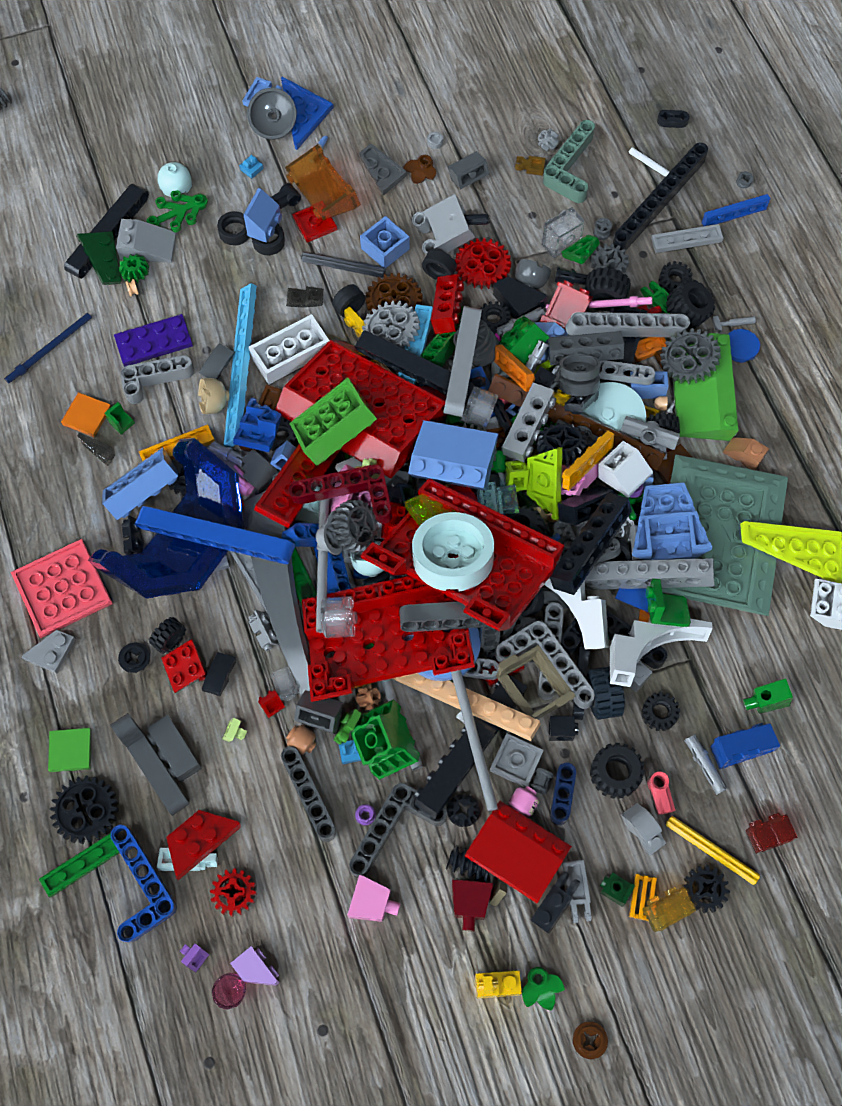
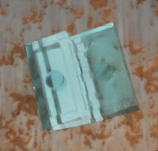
M495 482L488 483L487 491L477 489L478 503L501 514L519 513L515 484L496 488Z

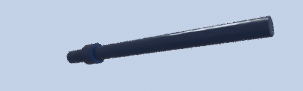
M86 313L22 365H17L14 368L15 370L4 378L5 381L10 384L17 377H22L27 373V369L92 319L90 314Z

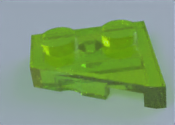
M423 494L405 501V508L418 526L433 516L450 512L444 509L441 503L432 501Z

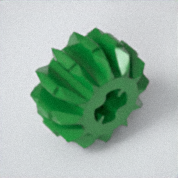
M130 254L128 258L123 256V261L119 262V272L125 281L131 282L134 279L138 283L140 279L145 281V276L149 275V265L143 256L140 257L138 254L132 256Z

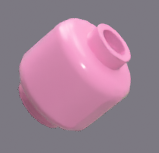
M528 786L525 789L519 787L514 791L508 804L525 817H530L538 806L539 799L535 796L537 792Z

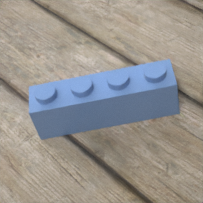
M162 447L103 490L102 504L116 520L121 517H127L133 508L142 506L147 501V498L156 496L161 492V488L167 484L171 485L177 480L178 471L165 449Z

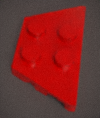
M198 810L171 832L166 838L177 880L179 881L241 828V824L232 819Z

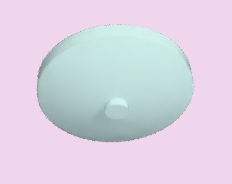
M617 382L600 383L598 399L582 413L618 431H621L626 416L643 422L647 420L646 409L641 397L632 388Z

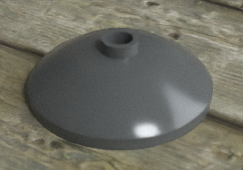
M265 88L257 92L250 100L247 118L249 125L257 135L265 139L276 140L286 136L293 129L297 119V109L293 99L285 91L278 88ZM272 114H277V117L272 119Z

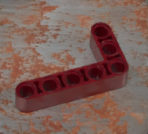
M376 464L292 482L288 488L289 494L296 504H306L369 490L376 521L386 524L393 517L382 467ZM374 474L380 475L376 479L371 478ZM355 478L361 479L357 483L352 482V480H354ZM336 482H340V483H341L340 486H338V487H333V484H334V483H336ZM317 486H321V487H322L321 490H319V491H314V488H315V487H317ZM296 491H303L300 495H294ZM377 492H383V493H384V494H383L382 496H380V497L375 496V494H376ZM380 510H387V513L384 515L378 514Z

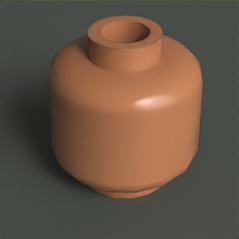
M295 725L286 737L288 740L287 746L296 748L300 755H303L306 751L311 753L317 744L314 742L316 734L304 725H299L298 727Z

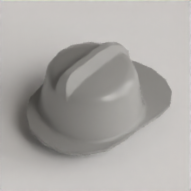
M336 510L329 514L325 525L317 530L316 541L317 550L329 551L333 555H339L343 548L338 545V540L334 539L335 532H332L334 525L331 523L335 520L332 515L336 513Z

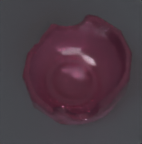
M231 972L221 975L215 981L212 988L213 1001L219 1008L227 1010L240 1005L246 994L245 982L238 974Z

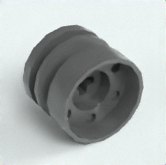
M481 319L472 362L476 367L486 366L493 362L495 345H500L498 338L486 322ZM460 326L457 328L454 334L453 342L455 346L457 343Z

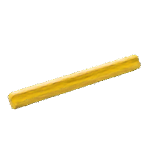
M674 816L668 819L666 826L752 885L758 882L760 875Z

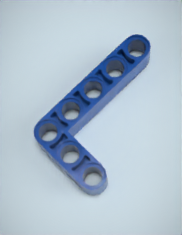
M296 523L282 532V539L291 541L295 544V547H314L318 563L316 532L319 529V523ZM328 551L327 594L351 589L342 552L339 555H333Z
M117 825L111 831V839L151 903L123 922L117 929V935L121 941L134 942L173 916L177 910V905L133 832L124 825ZM122 830H126V838L122 841H118V833ZM137 848V856L130 859L128 857L129 850ZM147 865L149 872L146 876L141 877L139 869ZM158 883L160 890L157 894L152 895L150 887L152 884ZM165 901H169L171 904V908L167 913L161 911V905ZM151 914L152 922L145 926L142 922L143 916ZM128 926H131L134 930L130 938L124 936V930Z

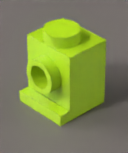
M521 461L506 462L505 484L508 491L518 492L520 490H527L529 470L526 463Z

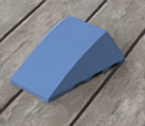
M685 483L645 486L632 556L641 560L696 559L712 550V545L706 536L704 527H702L699 515L695 511Z

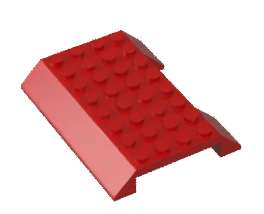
M429 478L418 490V502L380 545L372 542L361 554V558L392 575L407 574L426 584L416 573L413 564L412 541L418 527L429 518L442 513L460 512L474 516L486 524L493 535L494 561L490 574L479 585L468 590L446 589V591H442L436 588L433 589L466 605L463 612L498 631L510 629L552 575L564 549V544ZM449 554L448 557L457 558L458 554Z

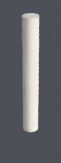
M632 147L629 150V154L666 177L670 171Z

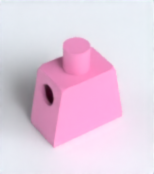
M359 875L347 915L353 919L383 922L385 912L398 915L401 903L389 900L391 895L390 889Z

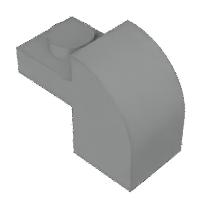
M636 803L621 814L628 830L638 837L648 855H652L666 844L661 834V827L644 807Z

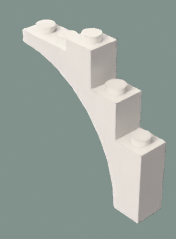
M549 577L544 585L557 593L570 607L580 626L585 649L609 648L606 600L599 599V596H590L586 600L585 581L575 595L555 590Z
M650 617L648 622L634 620L629 636L614 634L610 646V684L630 687L635 676L636 664L646 653L662 644L684 640L707 642L712 631V622L690 619L691 624L689 627L651 624Z

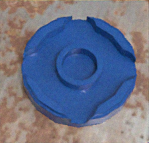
M736 329L728 333L733 361L744 363L753 360L757 356L760 342L754 333L745 329Z

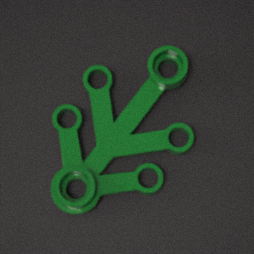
M179 190L172 191L171 198L174 202L183 201L187 203L182 205L167 202L164 197H158L155 200L157 208L171 209V211L158 217L149 216L146 222L161 227L162 222L176 216V219L170 223V227L173 232H179L188 210L192 209L191 213L185 217L187 224L194 225L197 222L196 218L199 211L204 210L208 204L207 197L203 194H196L192 197L181 194Z

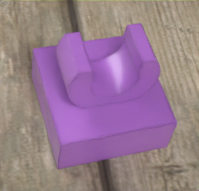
M185 944L180 950L185 955L181 962L194 972H197L210 955L197 944H194L192 948Z

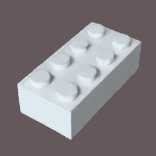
M311 314L249 346V351L253 362L269 385L305 366L330 340Z

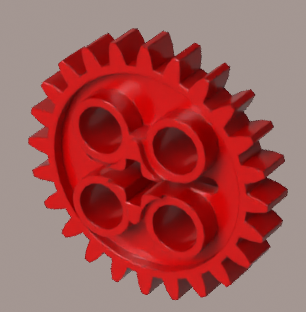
M485 237L482 241L476 238L475 243L470 240L469 245L464 243L463 248H459V253H456L455 259L457 263L456 271H458L459 277L462 276L461 281L467 280V286L472 283L474 288L480 285L481 290L485 285L490 289L491 284L494 286L498 280H503L507 277V274H510L511 256L508 255V250H504V245L498 246L499 241L492 243V239L486 242Z

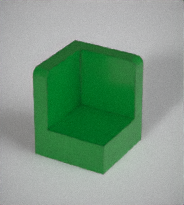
M119 402L104 413L109 424L121 435L135 424L134 420L123 410Z

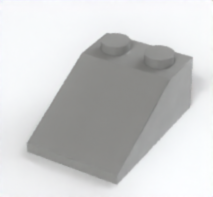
M121 219L116 245L120 260H123V256L128 258L130 254L132 256L138 254L149 262L172 263L176 232L141 220Z

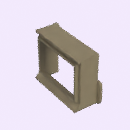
M539 645L519 657L512 655L498 665L499 669L496 677L521 713L537 720L575 697V693L572 692ZM531 660L535 662L559 696L555 701L535 713L508 676V674Z

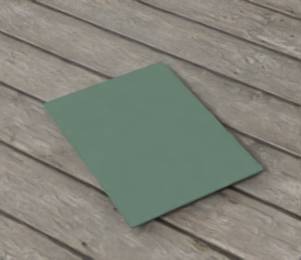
M675 454L670 484L685 483L695 511H697L702 527H704L706 536L712 545V550L696 559L713 558L715 587L662 588L663 594L684 596L689 600L769 616L777 558L743 543L740 524L748 521L782 525L788 477Z

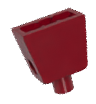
M452 879L454 917L463 918L462 931L475 932L476 920L485 919L493 883Z

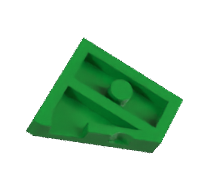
M586 235L561 251L563 258L583 264L599 246L600 242L597 237Z

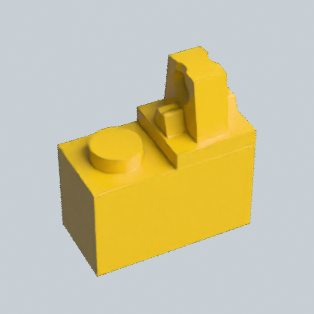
M520 971L478 973L475 975L477 999L519 996L522 994Z

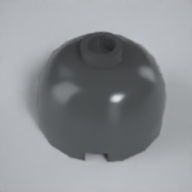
M520 259L516 266L515 277L517 281L534 289H539L547 283L551 269L545 265L541 268L537 265L538 262Z

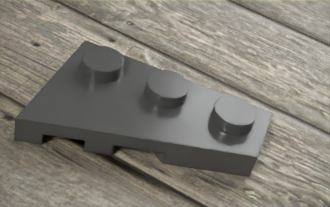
M371 143L359 153V158L383 195L407 176L406 170Z

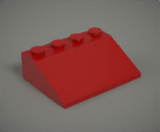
M499 801L497 804L498 809L492 811L464 856L535 903H538L572 846L504 802Z

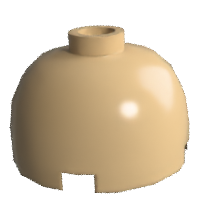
M200 379L198 396H201L202 402H199L202 414L220 412L224 408L226 401H229V391L225 390L223 383L217 379Z

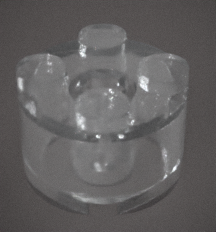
M474 386L461 420L470 425L474 424L475 427L481 426V429L486 430L499 395Z
M352 596L322 599L321 613H324V620H321V625L326 638L355 636L354 624L357 623V612H353L352 609L354 607Z

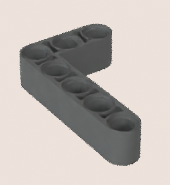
M460 602L404 605L399 609L400 627L405 632L479 628L481 647L486 650L497 648L500 639V631L464 613L463 610L466 605Z
M129 713L110 725L127 747L171 816L188 806V800Z
M404 783L395 785L349 863L352 875L359 878V875L365 877L368 874L405 809L434 826H441L446 822V808L444 807L441 811L443 813L441 819H433L422 810L414 807L416 800L414 795L417 790ZM400 790L407 792V796L403 799L396 796V793ZM394 808L397 813L395 816L389 817L385 814L386 810ZM378 826H384L387 829L383 835L375 833V829ZM373 844L376 849L373 853L368 854L364 851L365 846ZM358 862L365 864V868L361 872H356L353 869L354 865Z

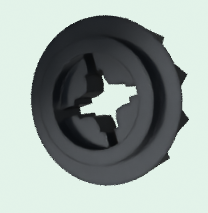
M138 642L125 645L118 656L119 665L128 673H137L144 670L147 664H149L150 659L147 647ZM130 653L134 654L135 656H138L137 658L139 663L131 661L132 658Z
M464 793L455 795L447 806V815L450 821L459 827L471 826L477 821L480 814L478 801L472 795ZM460 804L464 807L470 806L467 810L468 818L464 813H458Z

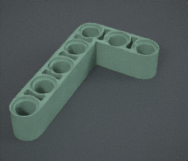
M584 120L579 124L544 169L543 184L576 203H583L586 200L588 184L567 171L593 139L595 124L591 120Z

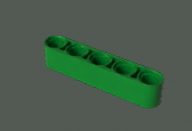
M461 306V313H459L460 322L464 306ZM455 332L437 334L420 357L442 367L456 349L453 342Z

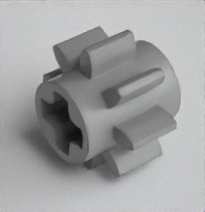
M551 128L548 131L543 130L538 136V141H540L538 145L545 151L548 149L552 150L558 144L557 137L559 135Z

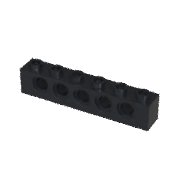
M607 493L605 498L600 501L598 508L591 514L585 526L581 528L576 539L571 542L566 553L561 556L559 563L550 576L553 589L575 595L632 512L629 498Z

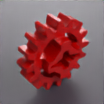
M233 868L231 874L228 870H225V876L222 877L218 874L219 881L212 882L215 889L210 890V893L215 895V897L210 900L212 903L217 902L215 909L219 910L222 908L221 913L223 915L227 911H229L231 917L234 916L236 911L239 915H242L243 908L247 911L250 910L248 903H255L251 897L257 895V892L252 890L256 884L254 882L249 883L252 877L250 875L244 877L245 871L243 870L239 874L236 868ZM239 879L246 884L247 888L239 886ZM229 880V883L222 887V885ZM233 888L238 891V893L234 894V897L229 894V892L233 891ZM220 897L227 898L228 906L222 903ZM242 898H245V900H244L241 904L238 905V902H239Z

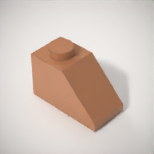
M733 437L723 453L736 461H740L747 468L756 470L765 458L769 448L752 438Z

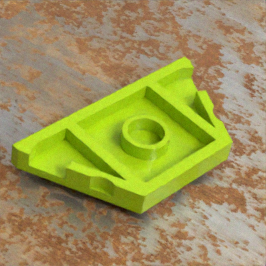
M561 447L527 458V468L529 470L527 495L532 500H535L542 509H547L552 514L551 518L553 520L559 519L558 503L561 502Z

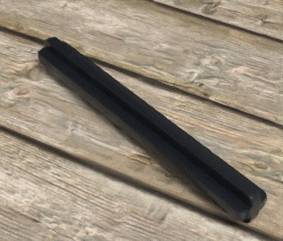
M303 252L302 261L306 263L384 278V274H386V268L309 252Z

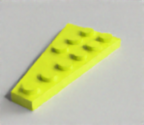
M748 521L740 524L743 543L825 580L842 584V532Z

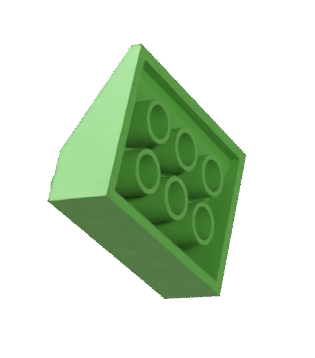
M346 378L289 424L303 452L317 466L321 462L326 461L335 451L340 450L344 444L355 438L366 427L371 426L377 418L352 381Z

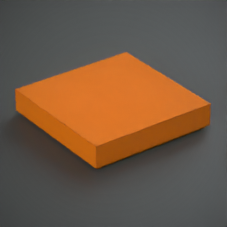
M78 392L61 423L66 427L95 437L106 419L104 413L111 408V405Z

